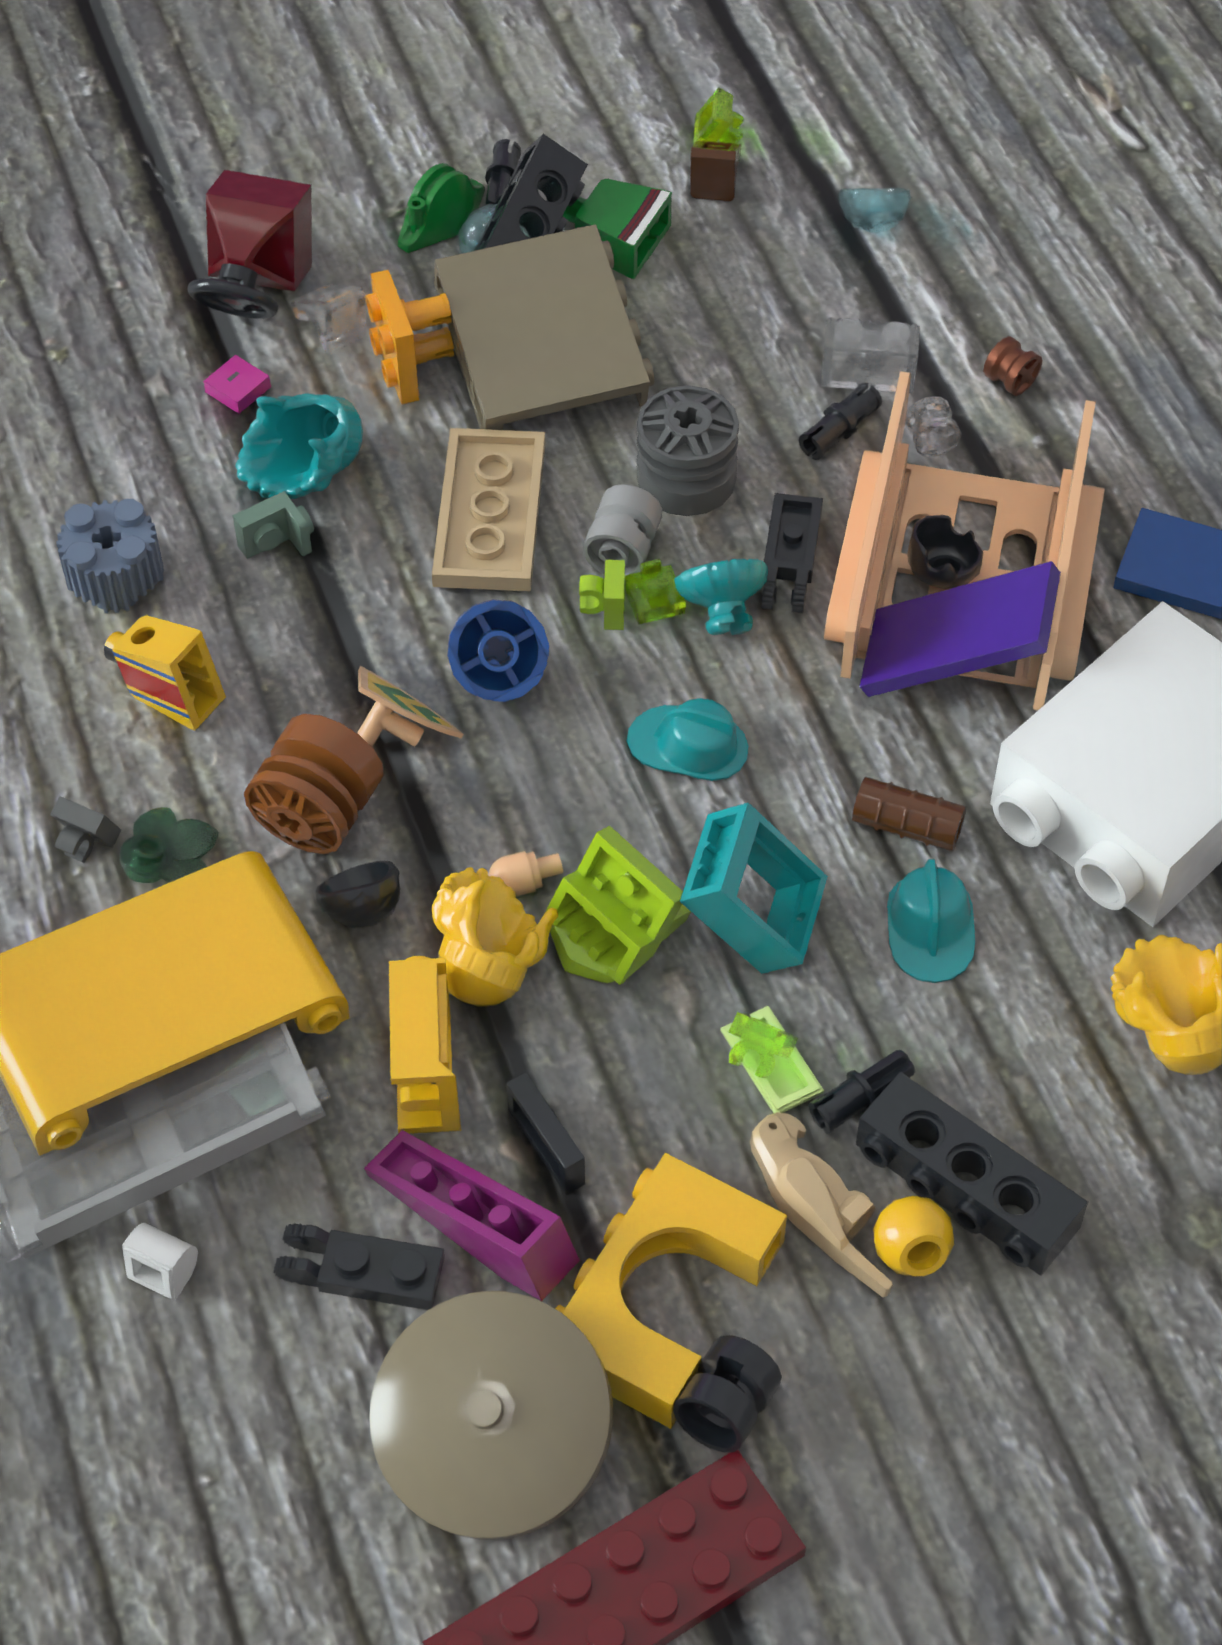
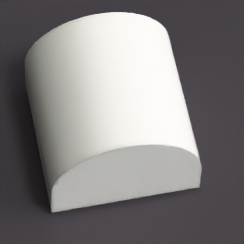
M147 1223L139 1224L122 1244L127 1278L170 1299L176 1300L193 1274L198 1257L197 1248Z

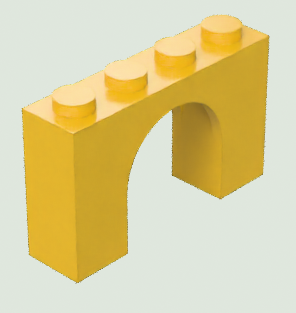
M664 1153L654 1170L647 1167L640 1175L632 1193V1198L635 1200L627 1213L624 1215L618 1212L611 1220L603 1238V1243L606 1245L596 1261L588 1258L582 1265L573 1286L576 1292L568 1305L564 1307L560 1304L555 1309L570 1319L595 1348L608 1376L612 1397L672 1429L676 1422L673 1413L674 1402L689 1379L698 1373L702 1356L651 1330L631 1314L621 1295L627 1279L636 1268L649 1259L669 1253H685L701 1257L758 1286L785 1240L787 1215Z

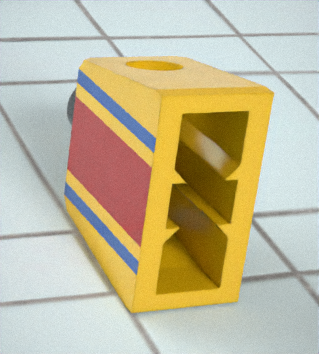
M146 615L140 617L125 634L116 631L106 640L104 655L108 660L118 664L129 693L135 699L195 731L226 698L202 631Z

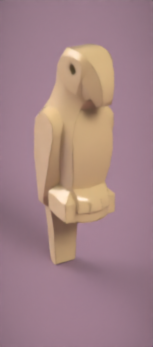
M780 1112L767 1115L752 1131L750 1145L770 1194L779 1210L786 1214L787 1218L837 1264L881 1297H886L891 1291L892 1281L849 1243L867 1225L876 1207L864 1193L856 1190L848 1191L841 1177L824 1160L809 1151L798 1148L797 1140L798 1138H804L806 1128L796 1117Z

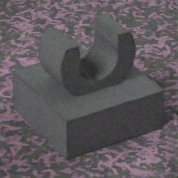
M59 796L50 814L65 826L56 840L55 847L64 851L66 856L85 863L90 856L94 841L113 848L121 832V829L105 815Z

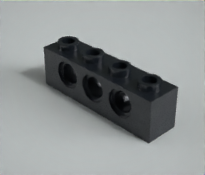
M545 134L541 135L524 151L474 251L562 232L567 223V219L563 217L567 206H572L581 195L585 183L580 180L588 164ZM538 190L545 195L547 201L540 196ZM519 225L527 230L529 237L521 231Z
M899 1072L860 1116L856 1145L860 1147L863 1155L871 1163L881 1168L888 1167L905 1179L909 1188L916 1195L930 1198L953 1214L958 1224L967 1231L984 1235L998 1245L1003 1255L1013 1264L1024 1268L1029 1267L1042 1276L1081 1228L1088 1204L1087 1200L902 1072ZM923 1140L932 1147L917 1148L911 1145L909 1141ZM958 1172H968L976 1176L978 1180L964 1181L955 1174ZM1015 1205L1023 1209L1025 1213L1021 1215L1010 1214L1001 1206Z

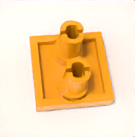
M389 269L371 273L372 293L366 294L365 299L371 322L376 323V327L369 328L374 354L376 356L383 354L384 360H381V367L387 388L395 387L401 405L419 401L416 364L443 357H453L454 346L448 327L415 335L413 331L444 323H452L448 298L445 293H441L438 296L405 302L404 299L399 298Z

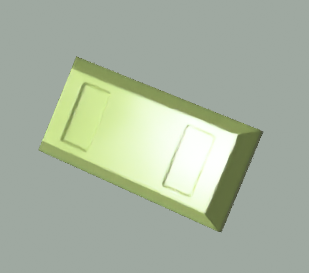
M769 1006L720 1028L721 1033L773 1113H784L824 1093V1089Z

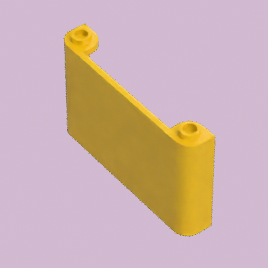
M254 851L234 855L0 953V1077L39 1156L54 1149H66L77 1143L89 1124L87 1109L291 1019L295 1021L300 1031L316 1034L328 1033L334 1030L341 1022L350 1019L349 1005L346 997L262 854Z

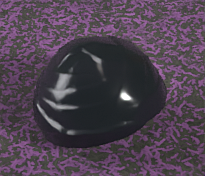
M374 861L355 866L330 877L317 886L315 891L316 901L322 911L326 912L333 921L340 922L345 926L363 928L377 925L392 915L400 900V871L390 861Z

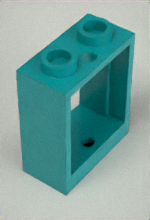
M747 802L707 815L680 902L763 974L803 964L828 876ZM747 864L776 890L767 922L762 920L737 897Z

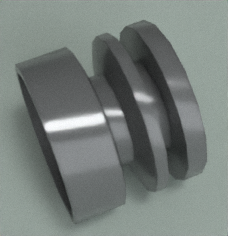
M685 385L667 388L651 396L641 407L637 420V482L640 488L651 493L659 501L662 511L682 516L705 514L722 506L732 495L737 478L736 451L738 447L739 420L735 408L724 396L708 388Z

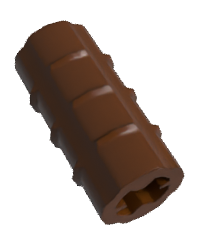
M866 776L861 783L856 797L852 821L873 827L876 831L880 829L900 835L901 839L906 837L923 842L926 846L932 845L953 852L961 833L967 806L944 800L943 797L937 798L920 793L917 789L913 791L894 785L893 782L887 783Z

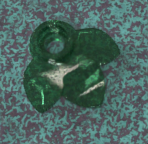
M155 808L144 813L134 822L133 837L127 839L122 844L119 860L126 875L133 881L149 884L163 879L170 883L207 867L200 858L214 847L219 832L213 826L201 820L182 819L177 821L171 808Z

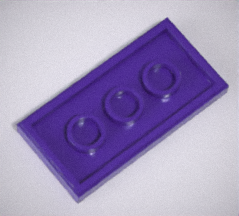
M1050 561L876 609L859 687L868 697L1046 653L1061 572Z

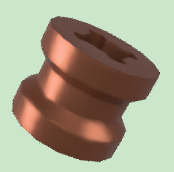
M1008 336L998 342L992 349L984 364L983 372L992 381H1002L1009 393L1018 396L1033 384L1041 370L1043 360L1034 351L1025 352L1018 340Z

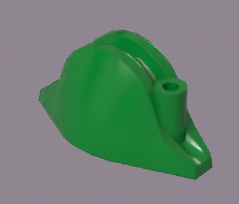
M440 163L431 167L414 186L409 197L397 247L407 253H411L463 232L475 219L485 193L484 185L474 179H469L467 175L456 171L446 163Z

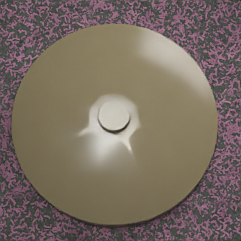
M482 1291L457 1296L429 1309L414 1320L397 1338L385 1356L375 1380L370 1403V1432L378 1465L394 1493L410 1510L428 1523L449 1533L478 1540H502L527 1535L544 1528L568 1512L584 1496L597 1477L606 1458L613 1427V1402L608 1376L600 1357L587 1337L570 1319L550 1305L533 1297L506 1291Z

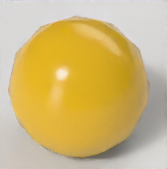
M909 1196L894 1199L880 1213L873 1228L877 1255L888 1267L900 1275L920 1277L933 1274L947 1261L954 1246L951 1218L930 1198Z

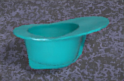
M697 698L688 700L679 706L662 705L648 709L635 718L628 729L627 744L631 754L642 764L654 769L683 774L696 779L709 781L727 779L741 770L748 757L749 745L744 732L734 723L732 715L723 705L710 699Z
M928 859L924 867L917 868L908 873L889 892L887 903L889 945L894 961L904 973L919 981L938 983L957 977L966 970L972 961L976 943L972 901L962 880L955 873L945 868L937 867L935 859Z

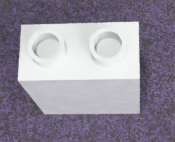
M1163 601L1001 743L990 801L998 823L1011 838L1028 847H1036L1042 843L1075 868L1079 884L1095 902L1111 910H1120L1125 906L1152 927L1222 862V642Z

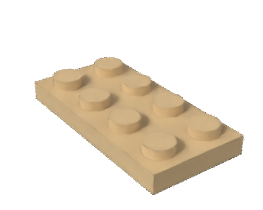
M450 428L432 568L433 587L531 591L546 445L545 432Z

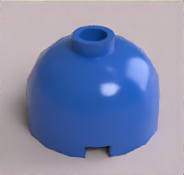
M491 599L473 605L458 617L449 634L447 656L454 677L467 692L485 700L506 702L524 696L539 683L547 666L550 646L543 625L530 610L513 601Z

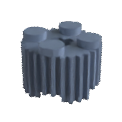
M129 498L120 502L114 500L111 504H108L107 500H103L101 505L93 502L92 507L87 504H75L65 512L64 519L66 525H61V532L57 534L58 541H56L67 588L70 591H74L77 598L82 596V600L85 603L91 600L92 605H97L98 608L103 609L105 614H108L110 610L119 613L120 609H124L127 612L130 611V606H133L138 601L139 595L146 596L147 589L153 590L157 582L164 579V566L155 524L152 523L150 515L146 516L143 504Z

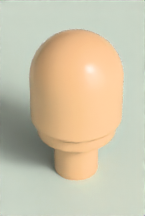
M522 851L497 859L491 865L488 874L489 876L500 877L507 886L513 888L516 897L536 892L537 888L543 887L542 879L563 874V866L558 853L536 859L533 851L528 853Z

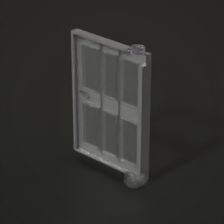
M286 1022L88 1108L89 1124L83 1132L81 1139L71 1147L62 1150L54 1149L39 1156L0 1077V1199L2 1204L0 1203V1256L3 1260L9 1263L22 1256L27 1258L326 1116L321 1102L330 1098L328 1089L317 1067L306 1070Z

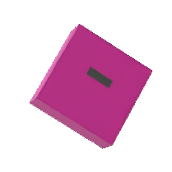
M234 355L203 381L205 393L239 414L271 388L269 375L237 355Z

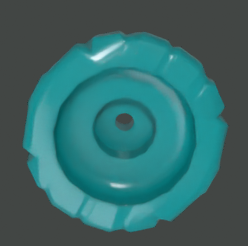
M732 559L730 561L712 562L685 570L674 581L676 590L684 599L708 608L710 619L705 623V627L709 634L712 636L721 635L730 631L731 635H740L752 629L753 619L751 615L746 613L745 602L763 587L768 576V566L759 559Z

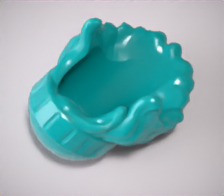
M305 393L293 397L288 395L277 398L259 396L257 398L259 407L256 412L257 418L242 436L244 446L239 452V459L236 461L235 467L239 480L247 482L248 489L258 492L263 498H270L285 491L290 499H297L311 492L323 491L330 485L333 476L347 468L360 451L363 440V425L359 413L350 401L335 395Z

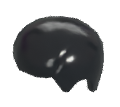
M936 515L925 516L914 524L907 556L913 574L921 581L934 587L951 589L968 584L980 574L984 553L975 541L973 531L969 530L965 534H960L953 529L949 516Z

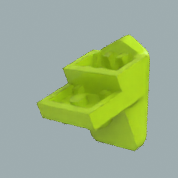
M611 826L596 832L577 870L562 878L546 911L549 908H555L558 911V918L554 921L551 928V936L561 964L566 972L601 983L616 981L621 985L654 956L661 942L689 918L691 911L680 902L683 891Z

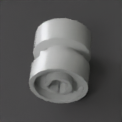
M623 484L608 488L602 496L595 514V520L590 526L583 544V555L587 562L596 570L605 574V560H625V578L639 574L644 567L651 548V541L655 537L662 519V507L659 501L651 493L637 486Z

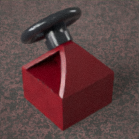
M224 170L206 192L208 276L219 279H195L189 283L188 293L200 304L220 312L253 319L271 318L277 314L278 304L271 296L255 289V285L295 292L311 269V185Z

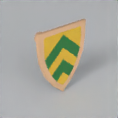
M362 666L358 669V691L376 701L357 732L371 747L375 744L382 730L391 733L414 747L418 744L424 729L399 714L441 733L458 738L463 737L464 734L450 722L404 690Z

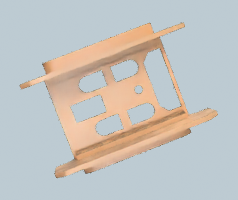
M900 371L883 452L864 450L830 598L824 640L844 643L840 677L851 679L855 659L866 658L876 609L893 605L892 595L897 572L914 575L909 565L907 554L901 553L908 524L925 516L946 515L951 518L954 528L958 503L960 501L994 505L996 507L990 547L988 551L983 550L980 574L968 584L1014 572L998 569L1002 544L1008 536L1023 534L1033 539L1036 544L1034 566L1052 561L1061 572L1046 653L1018 659L1014 677L976 670L959 675L1036 688L1033 710H1039L1045 703L1049 679L1072 681L1078 661L1105 489L1083 485L1096 401L1085 400L1073 469H1063L1060 487H1053L907 463L909 444L901 442L906 422L911 373ZM929 585L928 595L948 589Z

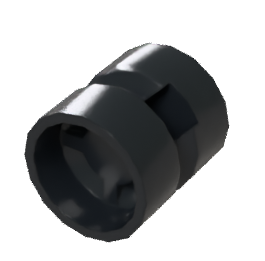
M733 1335L720 1336L714 1341L699 1364L698 1373L689 1379L674 1402L673 1413L676 1421L687 1434L706 1447L720 1452H735L741 1448L756 1424L758 1413L766 1408L780 1386L782 1379L780 1369L772 1357L758 1345Z

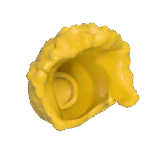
M468 867L464 871L451 873L448 877H445L444 883L441 884L440 890L437 892V897L432 904L431 910L435 926L444 934L438 958H445L448 992L462 1002L476 1006L497 1005L512 998L520 990L527 968L538 963L545 956L548 948L549 933L554 921L558 918L557 909L549 908L537 924L535 916L525 913L523 904L516 898L513 888L507 886L500 877L489 876L486 869L480 868L475 872L472 867Z
M1158 935L1151 941L1138 939L1135 942V949L1126 948L1119 963L1113 967L1114 974L1110 977L1112 980V998L1115 1001L1118 1015L1130 1026L1145 1032L1150 1050L1169 1070L1185 1075H1198L1214 1070L1222 1064V943L1216 945L1214 953L1212 949L1201 951L1195 945L1184 943L1182 939L1177 937Z

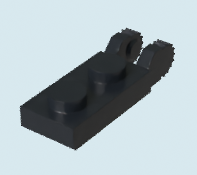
M775 493L764 562L768 566V576L763 587L762 609L773 610L778 591L776 584L777 579L796 581L791 595L792 612H804L807 583L812 581L823 498Z
M301 1223L286 1225L282 1239L284 1243L294 1249L324 1254L320 1266L307 1258L280 1256L276 1260L273 1271L279 1279L291 1283L296 1282L301 1285L318 1287L319 1292L423 1310L433 1308L445 1259L444 1248L331 1230L328 1233L318 1226L302 1225Z

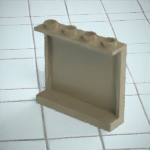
M596 224L435 259V289L437 295L445 293L449 301L452 323L447 324L451 333L456 355L480 429L503 430V425L506 423L632 394L636 395L639 407L647 402L649 386L654 385L653 368L649 358L642 359L638 348L641 345L638 324L634 318L628 319L625 307H627V295L623 281L621 279L615 280L611 270L614 267L612 249L608 241L601 240Z

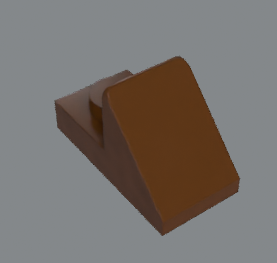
M698 140L691 147V197L733 201L735 197L737 165L740 163L742 144Z

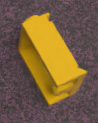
M412 956L405 960L389 961L391 1085L397 1084L398 1133L401 1130L409 1134L461 1131L456 1075L452 1073L451 1011L445 958L431 959L426 956Z

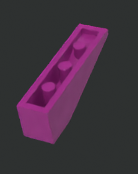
M401 1130L364 1167L366 1174L491 1271L540 1301H543L580 1261L560 1216L404 1130Z

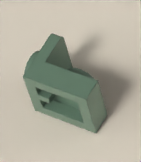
M285 491L233 515L237 546L246 559L263 551L272 550L288 539L291 540L302 556L312 552L310 533L314 532L312 520L306 509L302 505L296 507Z

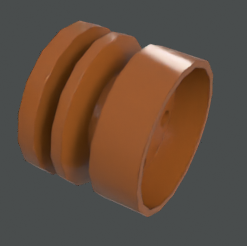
M301 714L290 720L273 746L271 757L265 758L257 774L254 775L245 789L246 806L254 818L267 831L288 845L311 853L327 854L335 852L357 820L358 811L364 808L384 776L383 764L375 750L359 734L342 723L321 715Z

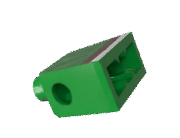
M606 178L599 181L587 199L579 196L572 206H567L563 217L567 221L574 223V229L596 224L601 240L610 243L614 258V267L611 269L628 278L635 279L671 227L672 192Z

